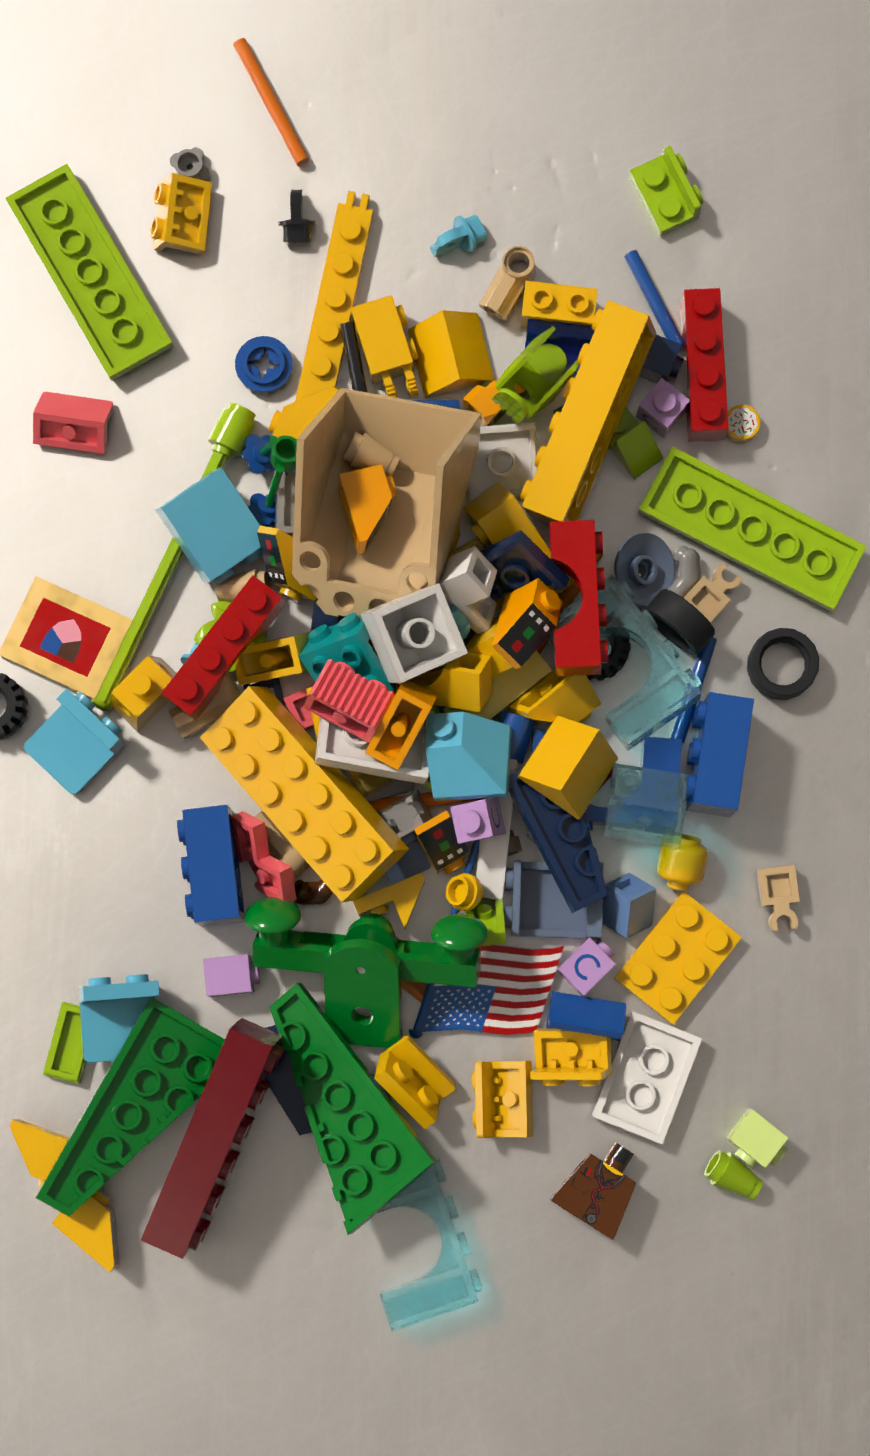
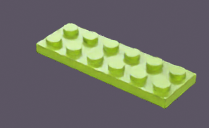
M68 164L61 166L5 198L111 381L174 347L170 337Z
M673 446L638 509V513L830 612H833L867 547Z

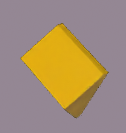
M442 310L408 329L409 337L413 339L418 354V359L415 361L425 399L473 388L477 385H483L486 381H494L478 313Z
M557 716L517 777L579 820L615 765L618 757L599 729Z

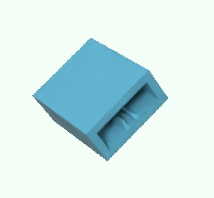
M222 467L213 470L155 509L204 583L215 580L219 584L235 573L232 568L243 559L248 564L262 555L257 535L260 525Z

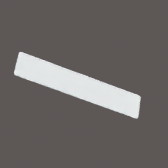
M510 759L509 776L517 772V760ZM509 791L508 797H498L506 834L480 839L476 878L483 886L484 898L503 899L513 810V799Z

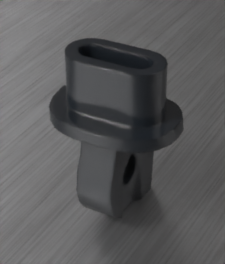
M291 190V219L278 221V226L283 227V242H311V226H316V221L303 219L302 190Z

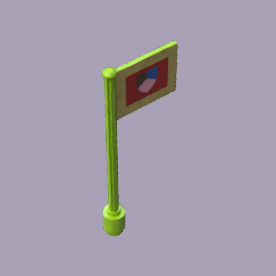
M232 402L229 403L227 409H222L208 439L213 445L211 449L213 454L201 479L220 467L223 469L227 460L231 459L233 455L241 456L245 448V441L255 427V423H253L256 416L255 413ZM172 537L133 620L36 576L3 642L0 656L75 691H81L84 695L91 697L92 703L100 710H110L112 708L110 706L111 692L121 683L182 556V549L174 537Z

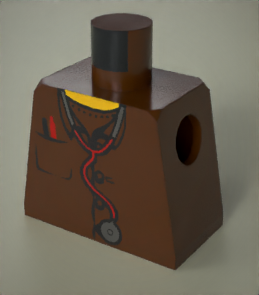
M616 1142L611 1147L604 1161L589 1153L552 1194L550 1200L613 1240L636 1185L635 1181L622 1174L634 1154Z

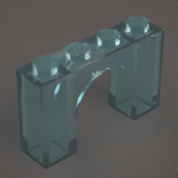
M611 575L605 580V590H598V604H606L607 626H599L600 638L605 636H622L633 640L645 651L651 667V674L643 688L606 714V723L626 750L629 751L698 702L702 693L699 690L702 687V683L690 668L685 671L677 659L680 655L671 641L668 639L662 641L656 633L655 629L658 626L647 610L640 612L634 604L633 600L636 597L625 581L619 583ZM582 597L560 611L556 628L545 639L554 653V631L568 624L576 616L581 607Z
M440 1159L378 1212L380 1213L395 1207H412L421 1210L434 1221L442 1241L439 1259L427 1274L380 1292L392 1332L479 1302L477 1292L483 1291L477 1269L469 1270L465 1255L471 1254L465 1233L457 1234L452 1220L459 1217L452 1195L445 1197L440 1184L447 1181Z

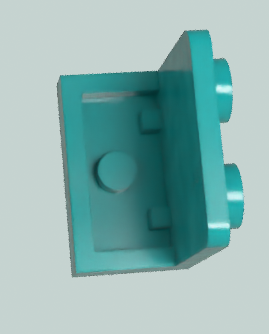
M357 613L349 614L340 620L338 624L330 627L324 624L309 633V640L298 657L315 682L328 659H332L335 663L343 662L354 669L355 674L366 677L368 681L377 680L382 682L388 688V691L394 692L396 688L395 683L388 682L379 658L368 643L370 636L361 615H357Z

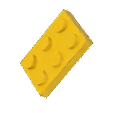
M682 891L614 979L667 1022L674 1025L742 937L686 892Z

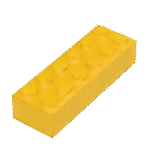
M607 300L604 310L598 309L592 323V330H595L590 344L584 343L577 360L580 368L576 377H570L563 393V398L566 399L561 412H555L549 426V432L552 435L547 446H541L535 459V466L538 467L533 480L528 479L521 492L520 500L524 501L522 504L524 510L533 519L548 525L549 522L579 520L657 334L649 315Z
M248 686L200 737L342 903L361 898L409 850L405 843L339 768L315 764L317 743L268 687Z

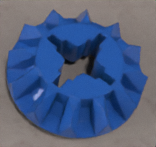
M269 336L255 337L248 340L239 349L235 359L236 374L247 389L254 390L259 394L269 391L276 392L279 387L288 382V378L293 370L292 357L288 348L278 339ZM267 352L269 363L275 365V367L267 369L264 378H261L259 368L253 366V364L261 363L262 357Z

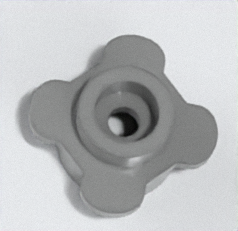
M200 148L184 149L179 153H174L170 158V164L175 168L177 174L204 181L210 175L209 169L204 166L202 160L204 152ZM191 164L193 165V168L191 170H188L186 168L187 165Z

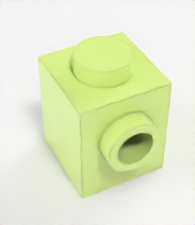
M747 1109L726 1137L729 1142L738 1148L735 1155L752 1169L756 1164L764 1168L769 1163L775 1166L788 1149L784 1146L788 1137L753 1109Z

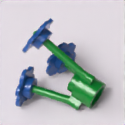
M250 435L245 441L246 449L242 451L241 455L243 460L248 462L249 470L254 474H261L264 470L267 472L275 470L268 494L266 496L260 493L253 494L250 498L251 505L248 506L259 525L268 527L271 523L275 525L276 494L283 472L296 471L297 439L292 436H280L277 438L270 435L262 437Z

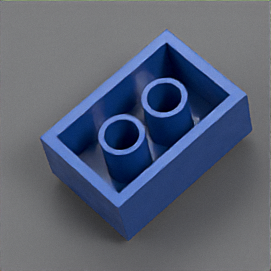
M709 692L704 701H699L698 706H695L692 728L698 729L697 738L694 737L693 742H690L687 755V764L693 765L692 774H688L687 779H684L681 800L688 801L686 811L731 817L738 810L754 699Z
M228 805L182 810L183 819L177 820L179 842H183L187 851V857H181L183 879H187V882H190L191 894L185 895L187 917L194 919V923L201 927L245 922L240 863L231 820L234 812Z

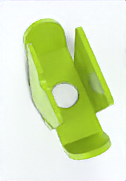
M553 326L531 341L508 366L495 385L499 391L491 399L496 404L499 403V407L503 411L506 410L505 413L508 416L512 415V419L517 424L525 417L529 419L547 407L546 405L551 404L580 365L576 360L563 374L567 365L564 351L554 344L542 345L555 331L556 328ZM514 384L523 386L528 391L530 399L520 396L515 390Z

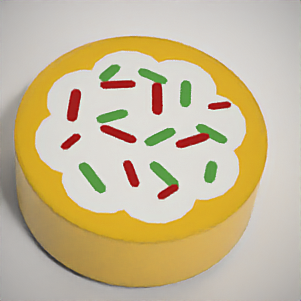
M744 404L732 407L728 411L729 430L726 434L727 437L738 443L752 440L760 428V416L757 411L751 406Z

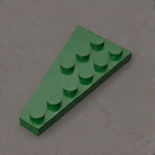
M296 983L269 1008L278 1034L283 1036L281 1039L283 1048L288 1052L294 1070L292 1074L296 1086L300 1087L306 1105L304 1109L322 1162L326 1164L334 1186L332 1191L336 1202L339 1201L345 1218L343 1223L347 1235H350L438 1161L302 983Z
M150 997L35 1198L68 1217L73 1214L113 1175L130 1162L136 1154L154 1140L202 1095L225 1039Z

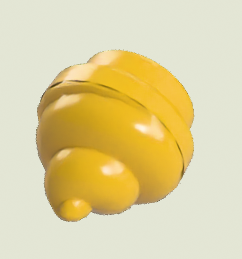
M462 873L450 879L446 887L448 902L454 908L461 911L474 909L484 896L482 884L472 874Z

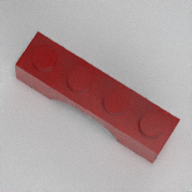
M720 288L685 289L680 302L682 338L685 343L687 361V398L690 400L686 411L688 442L723 441L729 427Z
M594 520L549 522L551 560L575 581L582 595L581 607L576 616L568 624L554 631L556 676L601 674V663H608L607 640H600L599 626H607L606 604H598V590H605L604 567L597 568L596 554H603L602 531L595 532Z
M252 575L161 694L197 721L219 692L224 678L236 660L257 637L264 634L286 604L282 596Z

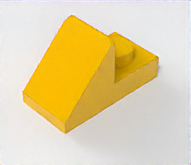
M419 873L353 901L359 917L369 913L386 914L389 912L387 905L394 903L403 927L406 930L425 884L424 876L422 873Z

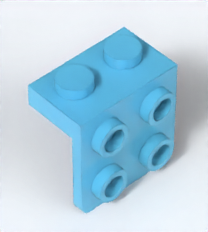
M66 688L56 699L62 705L25 742L24 750L70 794L76 795L126 744L117 737L122 730L107 716L100 721L91 712L95 705L81 691L74 696Z
M148 974L126 976V983L111 984V977L88 979V986L79 988L83 1058L86 1062L114 1061L149 998L153 997L155 999V997L159 996V981H149Z

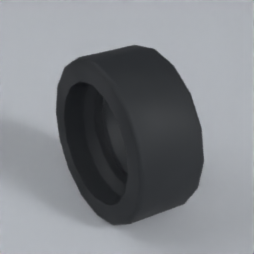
M660 590L644 609L648 621L666 639L691 655H698L715 635V629L710 621L686 599L671 590Z
M777 628L766 632L755 642L747 660V672L751 683L761 694L777 700H788L801 695L813 684L819 671V655L814 643L805 634L791 628ZM778 643H788L802 653L804 671L795 683L777 685L764 675L761 667L762 657L770 646Z

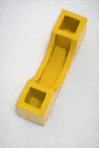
M369 639L368 643L377 655L371 639ZM468 652V654L456 658L442 667L429 670L409 680L437 695L433 706L439 705L456 708L463 712L480 713L492 694V655ZM395 683L396 688L393 692L394 694H396L401 683Z

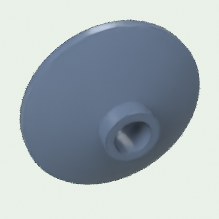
M638 533L623 542L617 552L614 564L615 580L620 592L629 602L638 606H648L660 590L668 589L673 584L675 576L674 559L669 547L661 538L650 533Z

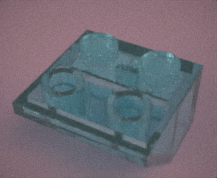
M613 763L602 837L677 849L681 844L688 774Z

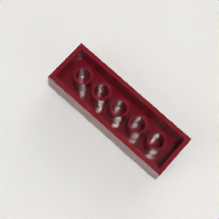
M243 1018L230 1027L141 1241L181 1259L185 1257L190 1249L196 1251L200 1242H203L212 1222L206 1219L207 1215L211 1216L215 1207H218L226 1189L220 1183L222 1180L226 1181L239 1159L241 1152L235 1150L237 1145L242 1144L244 1138H247L255 1121V1117L250 1116V1112L252 1109L256 1110L258 1105L262 1103L270 1083L264 1081L267 1074L271 1075L273 1069L277 1068L285 1048L279 1046L282 1035Z

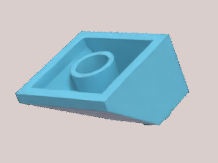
M467 712L428 714L425 751L434 800L447 801L508 797L511 726Z

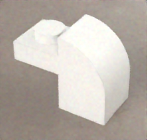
M474 546L453 555L446 562L440 586L449 608L455 604L468 619L470 627L477 634L489 630L497 603L490 597L497 569Z

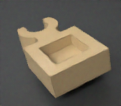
M725 562L720 564L713 572L712 582L703 576L684 597L710 623L731 601L724 593L735 590L742 580L740 575L732 582H727L722 578V572L728 566Z
M795 865L756 870L761 907L772 906L773 909L768 919L770 931H778L777 919L780 916H785L789 919L791 930L797 929L798 917L790 909L791 903L800 902Z

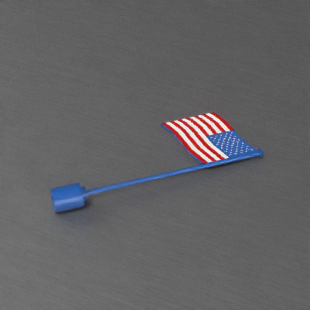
M501 710L497 722L510 725L512 728L510 759L517 760L519 764H523L536 721ZM475 840L464 873H472L479 851L480 840ZM452 907L450 915L458 914L459 910ZM500 945L477 947L481 948V971L477 987L428 983L414 1027L409 1029L410 1036L417 1039L423 1035L422 1032L458 1029L502 1035L534 1032L538 1028L564 946L546 949H526Z

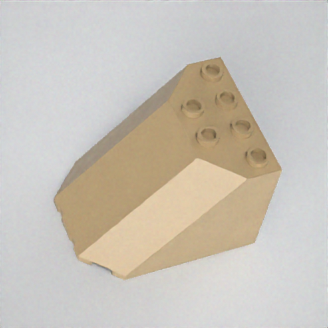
M340 388L297 438L292 575L301 586L306 585L317 597L316 604L325 614L337 617L339 615L346 617L352 613L361 615V613L393 599L440 583L479 449L482 413ZM354 432L361 435L367 433L393 452L394 455L400 457L392 474L396 488V497H392L390 511L365 553L358 555L338 491L339 474L360 469L349 466L350 462L343 459L344 452Z

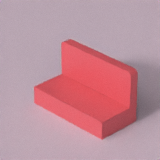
M43 392L33 411V444L104 454L107 448L108 420L113 411V402Z

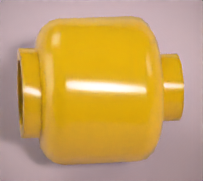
M672 834L671 839L665 840L660 846L656 872L661 878L668 880L667 887L676 890H689V885L698 884L704 878L708 850L701 845L700 838L685 834Z

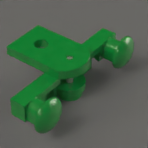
M276 897L264 898L254 902L249 906L244 917L248 927L257 931L252 945L254 967L324 973L325 1014L349 1045L389 1048L403 1038L401 981L476 988L481 971V948L477 947L482 945L488 937L486 925L478 918L467 914L448 915L438 920L431 930V938L435 943L397 940L389 920L375 913L365 914L349 926L346 935L292 931V928L301 919L300 909L295 903L283 901ZM355 1008H366L370 1010L373 1015H360L356 1012Z

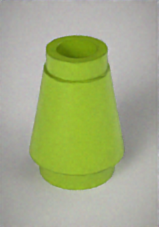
M718 1150L708 1162L704 1172V1176L710 1179L711 1185L747 1197L750 1200H754L763 1186V1180L759 1179L731 1152L724 1153Z

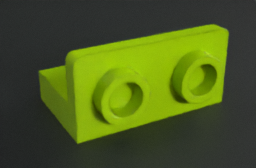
M671 146L663 148L661 156L629 171V177L659 236H663L697 220L702 208L701 205L703 204L700 190L695 184L691 186L685 175L688 171L683 157L679 153L675 155Z

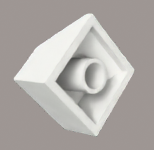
M440 583L393 599L361 613L389 683L405 682L468 654Z

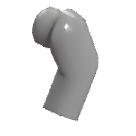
M681 546L675 551L673 557L676 564L679 565L680 576L668 590L684 598L700 580L701 571L699 554L693 548Z

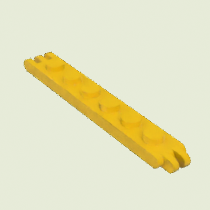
M348 191L345 204L338 203L295 402L331 386L337 387L345 350L340 324L351 322V307L355 303L374 210L368 209L370 199L368 194H362L359 207L354 206L356 192Z

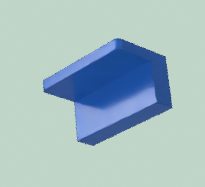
M552 991L546 1028L609 1037L611 1040L620 1041L624 1034L626 1003Z

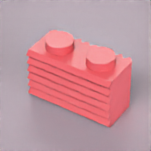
M328 659L311 689L303 708L370 743L395 694L393 691H388V688L382 682L377 680L368 681L366 677L355 674L354 669L343 662L335 663L332 659Z

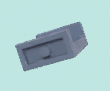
M514 860L513 868H506L505 891H512V906L505 905L504 922L505 928H511V936L588 939L589 937L591 939L602 938L603 898L571 913L545 862H521V860ZM600 862L603 874L604 862Z

